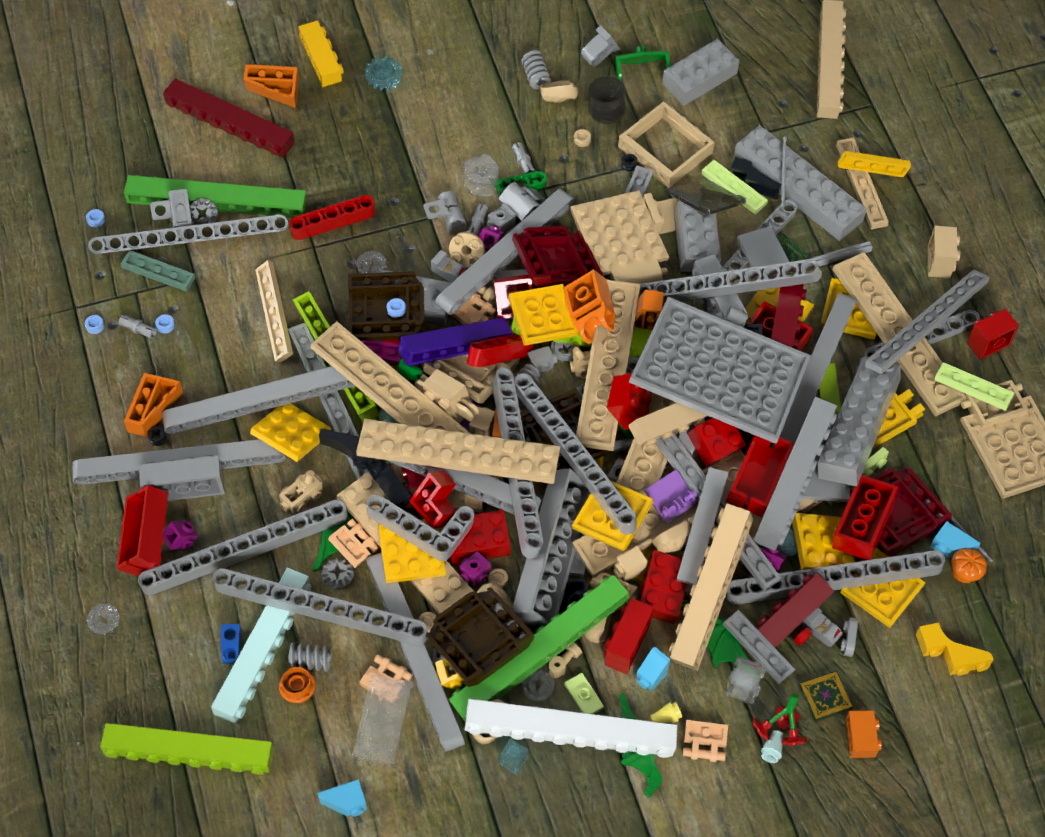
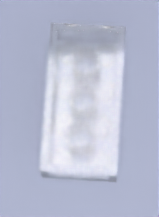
M371 674L352 754L354 760L396 768L414 688L412 682Z

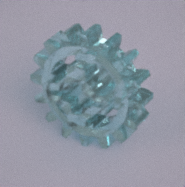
M378 56V60L371 59L372 64L367 63L365 79L368 81V85L373 84L374 89L380 87V90H383V87H386L389 90V86L395 88L396 83H400L402 67L399 66L398 61L394 62V58L388 60L387 56L384 59Z

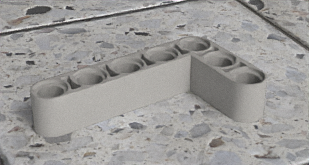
M372 495L367 500V515L371 519L439 561H445L450 558L473 526L474 511L468 506L460 507L440 533L382 496ZM378 505L380 508L373 509L372 506ZM391 515H393V516H396L397 518H396V519H389L388 517L391 516ZM466 516L469 520H462L461 517ZM406 526H412L413 529H412V530H407V529H405L404 527H406ZM455 531L458 533V535L453 536L449 533ZM423 536H428L430 540H423L421 538ZM439 547H446L447 550L441 551V550H439L438 548H439Z

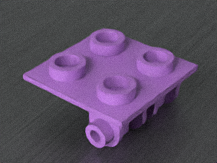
M674 470L644 490L646 495L653 499V505L665 524L698 503L695 499L697 497L694 490L690 491L677 470Z

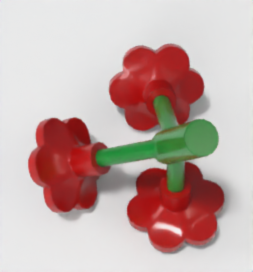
M792 693L787 706L778 707L776 714L770 720L767 719L762 723L756 717L753 718L752 724L765 740H769L770 733L768 729L775 722L781 730L789 729L790 736L783 738L782 744L797 745L806 743L807 737L798 736L796 722L799 721L800 716L794 709L799 695Z

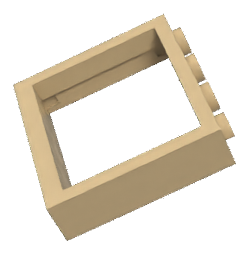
M663 101L619 136L618 147L626 154H634L637 157L638 164L644 168L654 170L653 176L670 188L713 153L714 141ZM662 118L700 148L697 153L673 172L634 141Z

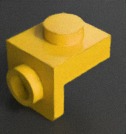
M440 660L435 662L436 674L442 686L452 690L462 686L464 682L457 674L449 671L450 666L446 661Z

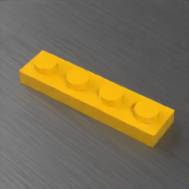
M844 151L838 161V168L903 178L911 167V163L908 160Z

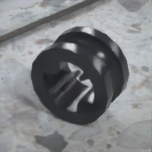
M625 154L622 157L621 167L629 172L635 170L637 157L634 154Z
M155 426L149 429L147 435L152 445L159 446L166 441L163 428ZM160 433L161 437L154 439L153 435Z

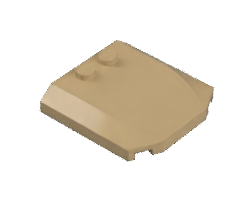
M467 354L424 363L423 371L429 375L436 369L444 372L464 384L472 400L483 403L493 393L492 382L497 370L504 367L510 369L513 373L520 358L484 367H473L467 364Z

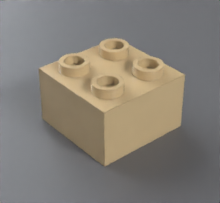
M934 226L928 244V277L950 278L952 271L956 270V261L960 259V250H957V246L960 243V235H957V227Z

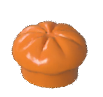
M960 549L954 553L951 560V573L955 579L962 583L977 581L986 573V559L975 549Z
M293 667L287 670L279 681L281 696L291 703L307 701L313 695L316 688L314 676L308 670L301 667Z

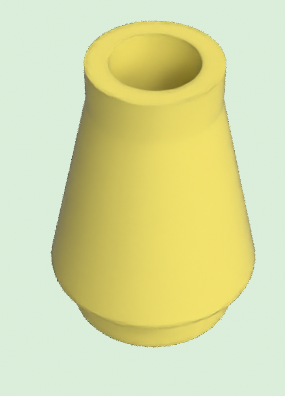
M669 702L660 710L650 715L652 722L668 724L679 721L678 719L682 718V714L676 702L672 704Z

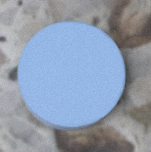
M93 209L87 213L86 220L89 226L96 228L105 223V216L101 210Z
M399 298L391 299L387 303L388 314L394 318L403 316L406 312L405 302Z
M168 314L160 315L155 321L156 328L160 333H170L175 328L174 319Z
M91 315L85 320L86 330L91 334H98L105 327L104 321L99 315Z

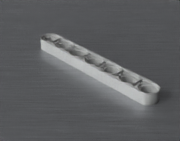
M790 199L785 200V206H791L794 210L787 211L785 208H781L780 204L757 230L771 226L775 235H777L795 216L798 207L797 203ZM780 217L783 219V222L777 223L774 221V218ZM741 247L722 266L724 271L747 268L749 263L746 257L741 254L743 252ZM737 263L740 265V268L734 269L731 267V264Z
M967 310L948 317L936 327L941 329L943 334L937 335L932 330L925 337L929 344H933L970 330L974 327L975 322H968L966 317L972 316L976 322L980 319L979 314L974 310ZM955 322L959 325V328H952L949 323ZM882 342L866 349L864 357H868L867 355L870 353L874 354L885 344Z

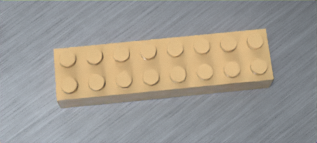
M726 504L725 509L722 508L719 513L718 528L715 527L712 532L711 547L708 546L705 551L704 566L701 565L698 570L697 585L694 584L691 589V602L686 604L684 608V621L679 623L676 630L677 640L675 643L672 642L669 649L670 658L674 663L695 671L699 670L753 522L750 511L730 504Z

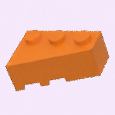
M245 64L243 80L247 91L296 108L300 81L297 67Z
M645 290L638 298L634 327L653 330L662 311L664 292Z
M144 373L124 419L127 432L146 437L149 429L155 427L162 419V412L170 409L183 394L181 382Z

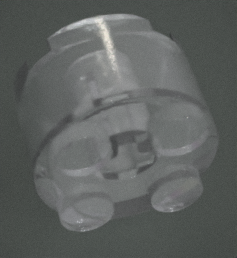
M483 154L482 156H475L465 161L463 179L466 191L471 195L472 193L476 194L478 197H487L495 193L496 185L499 181V166L490 155Z
M738 656L734 663L736 668L730 673L725 695L748 704H753L755 697L759 694L761 685L758 684L760 679L764 677L766 667L760 663Z

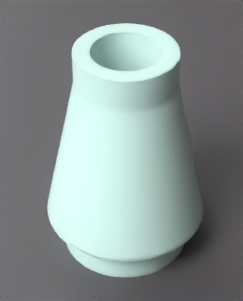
M777 730L771 732L769 740L761 750L762 758L765 761L776 763L781 759V741L784 737L782 732Z

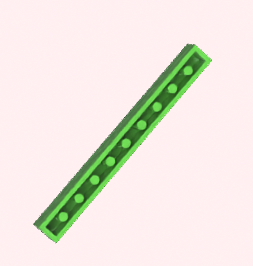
M128 175L124 190L126 202L131 204L150 205L151 202L169 200L168 191L187 189L189 208L195 200L205 198L211 200L216 205L217 210L221 212L266 216L282 214L293 218L305 214L307 206L306 191L248 186L245 184L235 185L213 183L210 181L201 182Z
M612 575L610 578H604L597 588L588 590L578 602H572L564 613L555 615L545 627H539L534 632L535 638L526 650L479 685L466 686L463 689L456 690L451 695L452 697L449 701L465 721L469 699L489 702L500 699L629 601V592L615 575Z

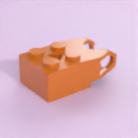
M593 269L563 287L570 317L573 319L574 327L579 331L583 341L587 344L592 343L595 330L601 324L610 332L614 330L616 315L606 278Z

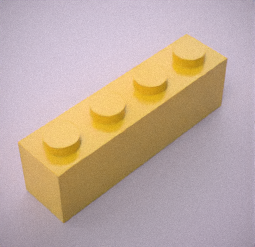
M318 20L298 26L300 39L322 87L341 82V74L344 71L341 63H337L336 52L331 50L330 39L325 37L326 31L324 27L320 26Z

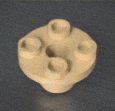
M461 232L452 238L449 251L452 260L469 268L485 254V247L477 235L471 232Z

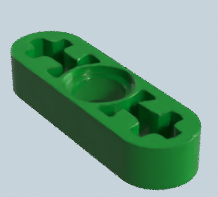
M535 171L498 180L496 190L501 195L505 190L502 186L507 187L513 182L518 183L519 181L526 182V185L523 187H530L536 190L543 189L547 185V175L542 171Z

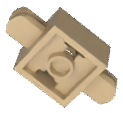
M438 369L429 377L423 374L420 380L415 382V386L419 391L458 423L464 418L471 421L479 413L478 408L471 403L466 386Z

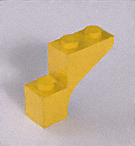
M939 623L919 626L916 633L922 655L936 657L943 653L950 675L957 674L961 676L973 670L978 672L985 671L994 660L990 652L951 641L943 633Z

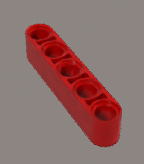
M363 195L295 216L289 222L291 236L295 240H302L369 219L375 215L374 199L370 195Z
M517 334L471 343L467 364L473 367H484L527 357V353L533 351L534 344L524 346L521 335Z

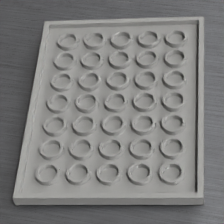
M668 297L629 383L776 444L811 355Z

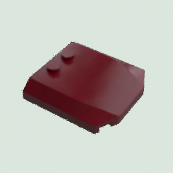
M564 226L527 227L522 233H515L512 240L532 283L539 288L563 284L565 287L593 269L600 275H603L589 245L585 242L579 230H577V233L568 231V227Z
M905 467V470L899 471L887 469L873 477L874 479L898 486L896 502L877 544L887 556L900 553L940 530L946 521L949 522L951 520L952 514L910 467Z

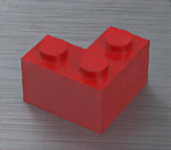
M445 471L429 472L409 500L433 529L445 527L456 513L455 508L446 499L456 486V483Z

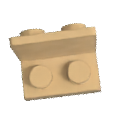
M651 193L644 194L643 200L658 233L664 234L676 231L674 209L678 203L676 198L657 202L656 199H653Z

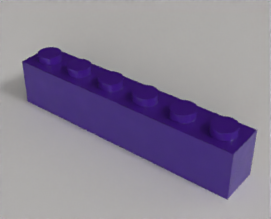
M499 318L403 336L400 339L398 351L406 365L411 366L469 354L471 343L512 335L513 332L505 319Z

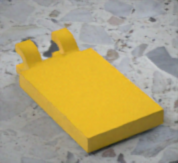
M910 389L899 396L895 393L872 449L917 423L916 419L924 415L923 411H925V408L921 403L911 410L906 406V404L912 402L911 397L914 395Z

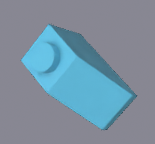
M946 521L935 536L930 547L949 558L953 557L954 553L960 549L971 548L978 550L981 543Z
M655 646L638 669L636 675L638 684L644 689H649L651 692L667 676L670 659Z
M359 780L318 793L321 804L345 816H359L367 810Z

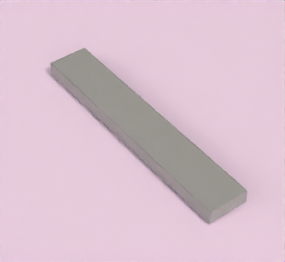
M710 467L708 469L677 581L697 585L699 578L697 573L704 561L705 551L708 547L728 472Z

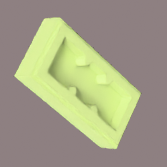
M583 673L565 682V687L582 713L595 714L604 709V705Z

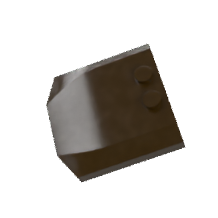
M414 271L348 274V331L360 341L400 340L403 336L419 334L425 323L424 286L419 282ZM394 298L402 299L406 305L405 314L398 318L391 317L387 312V303Z
M577 388L549 400L575 435L577 433L583 399ZM529 410L520 413L526 442L554 445ZM586 448L594 460L613 452ZM559 453L557 470L569 468L573 470L562 454Z
M491 587L487 588L488 591L480 593L474 591L466 594L436 616L433 621V627L425 635L431 645L467 687L479 685L526 650L535 638L531 630Z

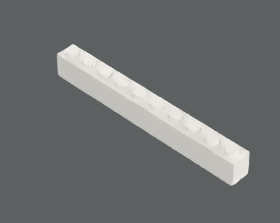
M473 699L468 700L464 731H469L472 734L487 733L494 737L511 736V738L517 740L527 738L535 742L552 741L557 745L568 743L574 744L576 747L592 746L598 750L616 749L617 752L622 753L632 751L639 755L656 754L662 758L673 756L677 740V725Z

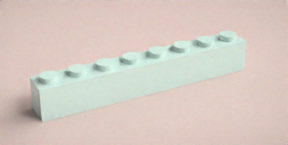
M288 567L286 568L279 581L280 584L307 591L311 590L309 576ZM280 594L276 598L282 599L286 595ZM302 599L296 601V603L302 604ZM266 605L211 706L214 715L235 724L239 718L241 719L244 716L245 706L248 700L251 701L256 692L255 687L258 682H262L267 665L273 662L274 652L277 647L282 645L283 635L286 629L289 630L291 628L292 618L295 613Z

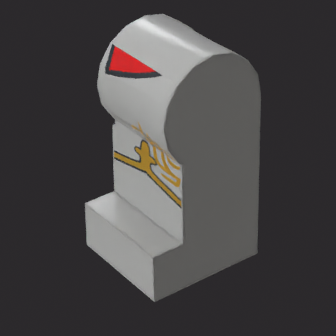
M442 250L431 260V271L451 283L466 271L463 265L447 257V253Z
M819 608L815 609L802 623L803 628L809 627L813 632L812 635L829 647L833 646L843 635L841 629L834 623H831Z

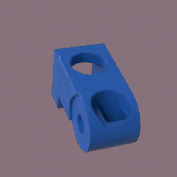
M240 624L221 625L223 664L235 663L241 653L242 628Z

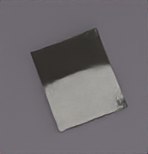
M707 178L667 188L665 191L697 210L702 216H708L746 204L744 197L735 195Z

